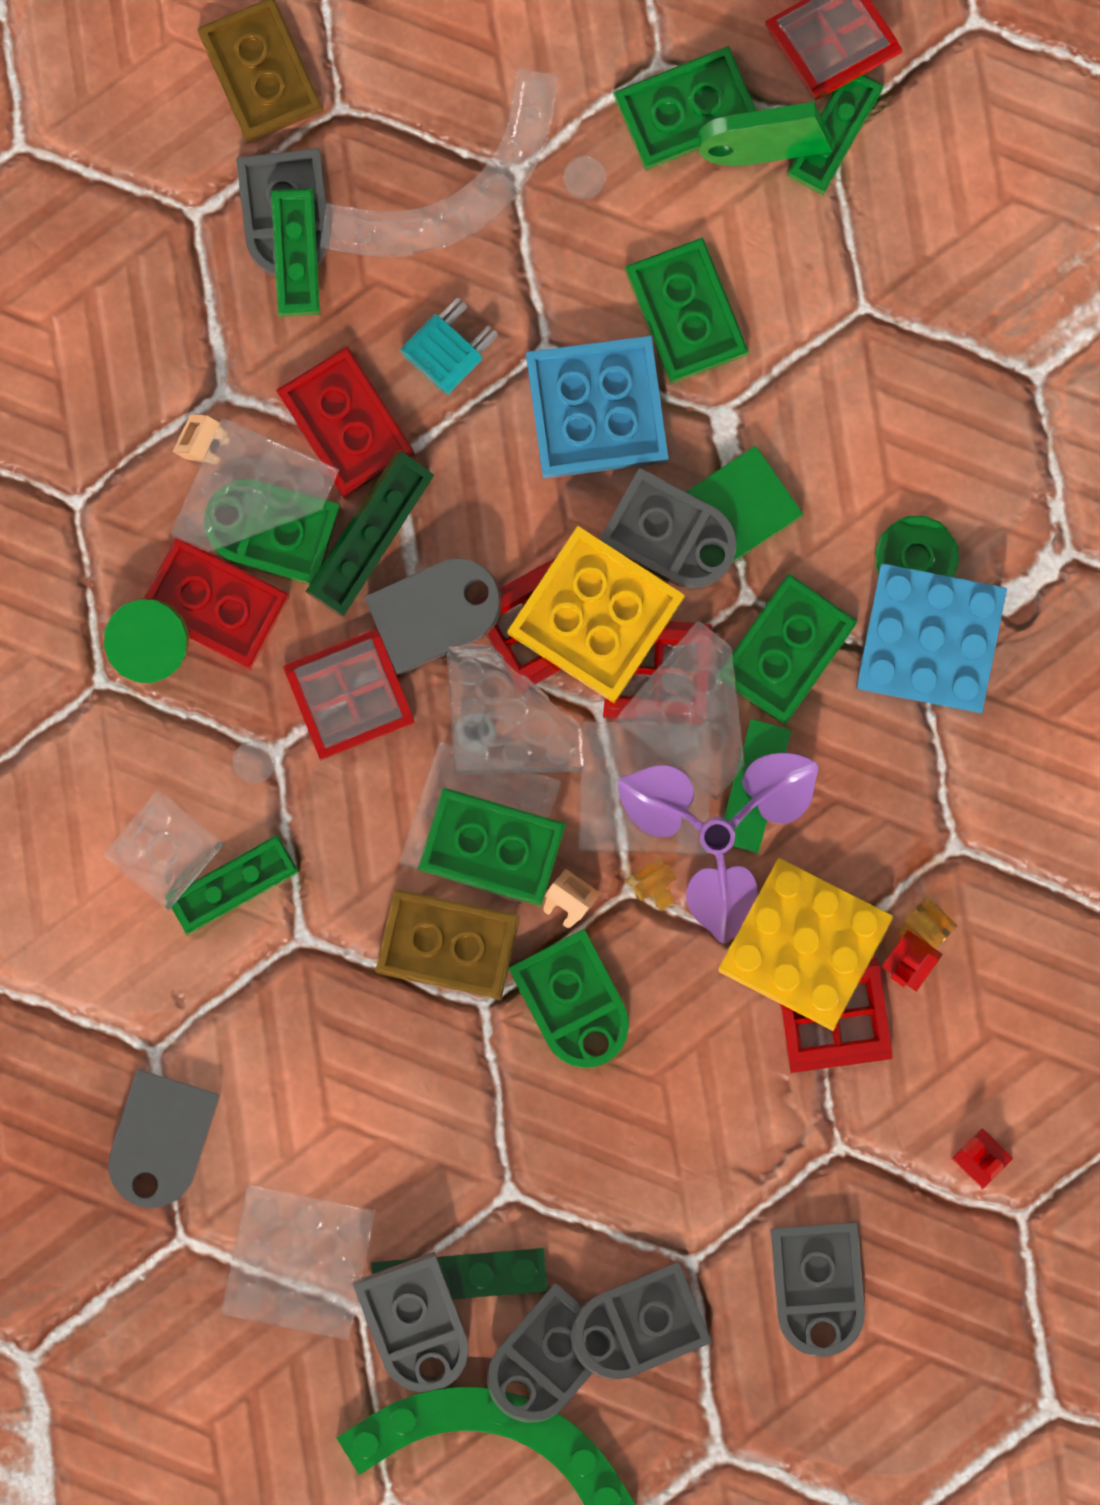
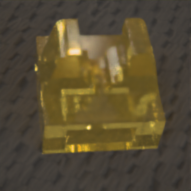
M662 858L655 860L624 880L632 894L639 901L649 896L660 911L675 903L666 885L677 878L670 866Z
M926 896L904 919L905 922L899 934L902 937L907 929L909 931H917L923 937V941L936 949L958 925Z

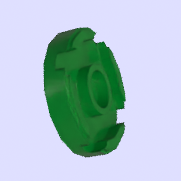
M924 515L906 516L892 523L881 534L874 552L875 570L878 575L881 563L949 577L955 576L959 566V547L951 533L940 521Z
M141 598L122 605L111 615L104 631V649L109 663L121 676L133 682L151 684L170 677L182 666L186 658L190 635L185 620L173 606L159 600Z

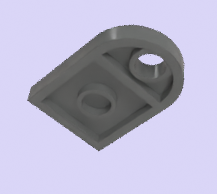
M315 148L236 158L245 239L249 254L254 263L265 273L276 277L271 191L313 188L319 266L326 257L330 245L320 149Z
M641 468L636 472L599 539L642 568L676 586L687 589H701L718 582L729 571L736 552V537L733 527L719 510ZM716 545L720 547L724 552V561L716 567L705 565L700 559V552L705 546Z
M460 558L442 561L365 596V600L397 675H403L482 639L494 628L502 609L501 590L491 572L476 562ZM476 581H483L489 590L488 597L482 604L473 605L467 596L468 588Z
M137 1069L108 1162L111 1181L124 1199L137 1206L160 1208L176 1202L188 1191L194 1180L221 1095ZM142 1173L153 1174L158 1182L156 1193L149 1198L139 1197L134 1190V1181Z
M857 1222L770 1229L777 1319L782 1334L794 1348L808 1355L825 1357L844 1351L859 1336L865 1318ZM818 1322L829 1323L835 1331L834 1341L831 1345L824 1348L816 1346L810 1338L811 1329Z
M435 1251L353 1281L354 1290L384 1367L394 1381L412 1391L428 1392L445 1388L459 1377L467 1362L468 1338ZM429 1357H435L444 1363L445 1369L437 1377H428L421 1372L420 1364Z
M679 1262L593 1297L580 1308L575 1316L571 1330L572 1346L579 1362L592 1374L608 1380H621L635 1376L712 1343ZM592 1331L601 1333L606 1339L607 1348L601 1356H594L586 1349L585 1340Z
M556 1283L499 1347L488 1366L487 1386L493 1402L504 1414L517 1421L534 1423L553 1417L570 1401L592 1375L579 1362L571 1340L573 1321L582 1306ZM592 1331L586 1337L585 1346L590 1354L601 1356L606 1351L607 1342L601 1333ZM518 1382L527 1388L529 1399L526 1404L516 1406L507 1400L505 1391L508 1384Z

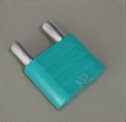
M456 298L439 316L433 314L399 350L414 367L446 395H449L483 359L480 354L498 336L492 327L487 326L469 344L451 328L450 325L467 309L466 303L462 302L460 298Z

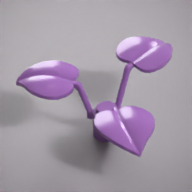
M773 753L758 758L746 769L742 778L744 790L753 799L730 820L722 816H713L702 822L691 812L687 811L686 809L692 804L694 799L693 785L689 777L682 770L670 765H654L622 776L618 782L621 802L627 814L645 833L656 837H671L678 832L682 817L701 831L700 842L706 851L715 854L718 869L703 868L699 870L688 883L686 901L694 918L709 930L719 942L725 944L737 935L758 896L757 883L749 869L744 866H732L726 869L724 853L729 851L734 844V828L757 805L761 815L773 823L786 824L801 817L812 801L819 767L815 761L794 753Z

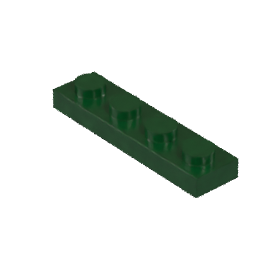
M396 451L305 592L337 615L344 616L429 485L434 474L402 451Z
M544 1248L437 1257L453 1299L547 1292ZM412 1259L371 1262L372 1274Z

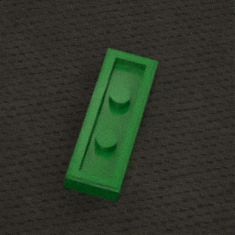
M863 74L834 90L820 114L831 135L832 152L796 158L787 176L824 196L880 97L884 85Z
M313 188L271 191L278 317L321 315Z
M750 719L726 807L725 818L728 820L732 819L753 799L746 793L742 785V778L746 769L755 760L765 755L786 753L792 730ZM758 805L734 828L735 841L732 846L733 848L755 854L759 853L767 820L761 815Z
M277 834L165 898L188 936L297 875L299 871Z

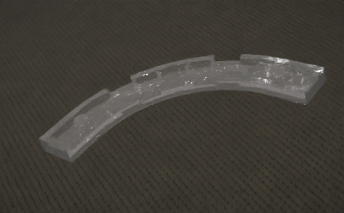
M517 69L510 114L503 139L487 166L464 188L432 205L406 211H373L327 203L320 248L381 257L409 256L438 247H447L484 228L498 217L519 195L540 160L553 116L558 75Z

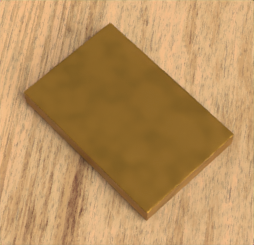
M263 0L197 28L199 37L247 144L323 112V107L275 0Z
M394 889L375 972L385 976L502 1001L520 916Z

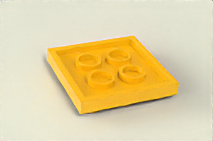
M577 526L508 629L507 634L609 701L615 703L678 609L685 595Z
M778 858L719 966V972L834 1031L889 928L893 916Z

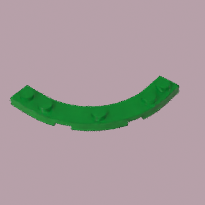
M453 1387L412 1395L390 1404L336 1437L360 1475L403 1447L429 1436L457 1431H478L496 1434L517 1441L546 1458L565 1476L584 1505H636L600 1449L569 1420L557 1413L553 1417L540 1422L527 1423L517 1421L504 1414L495 1405L488 1388ZM505 1391L507 1400L513 1405L522 1406L529 1399Z

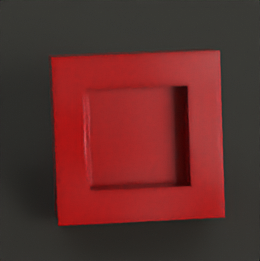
M907 929L881 967L892 974L890 978L902 987L907 985L917 992L943 954Z
M981 1128L951 1160L982 1190L1013 1158Z

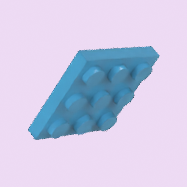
M651 336L526 352L543 479L668 462L669 458Z
M881 563L856 689L982 713L1007 588Z

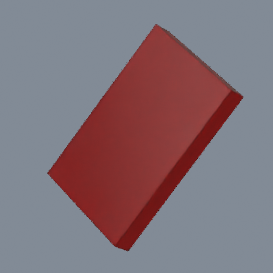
M348 346L276 390L281 401L343 498L379 477L396 451H402L409 457L415 454Z
M178 537L175 538L144 598L159 600L173 606L185 620L190 640L249 670L252 669L290 597L289 593Z

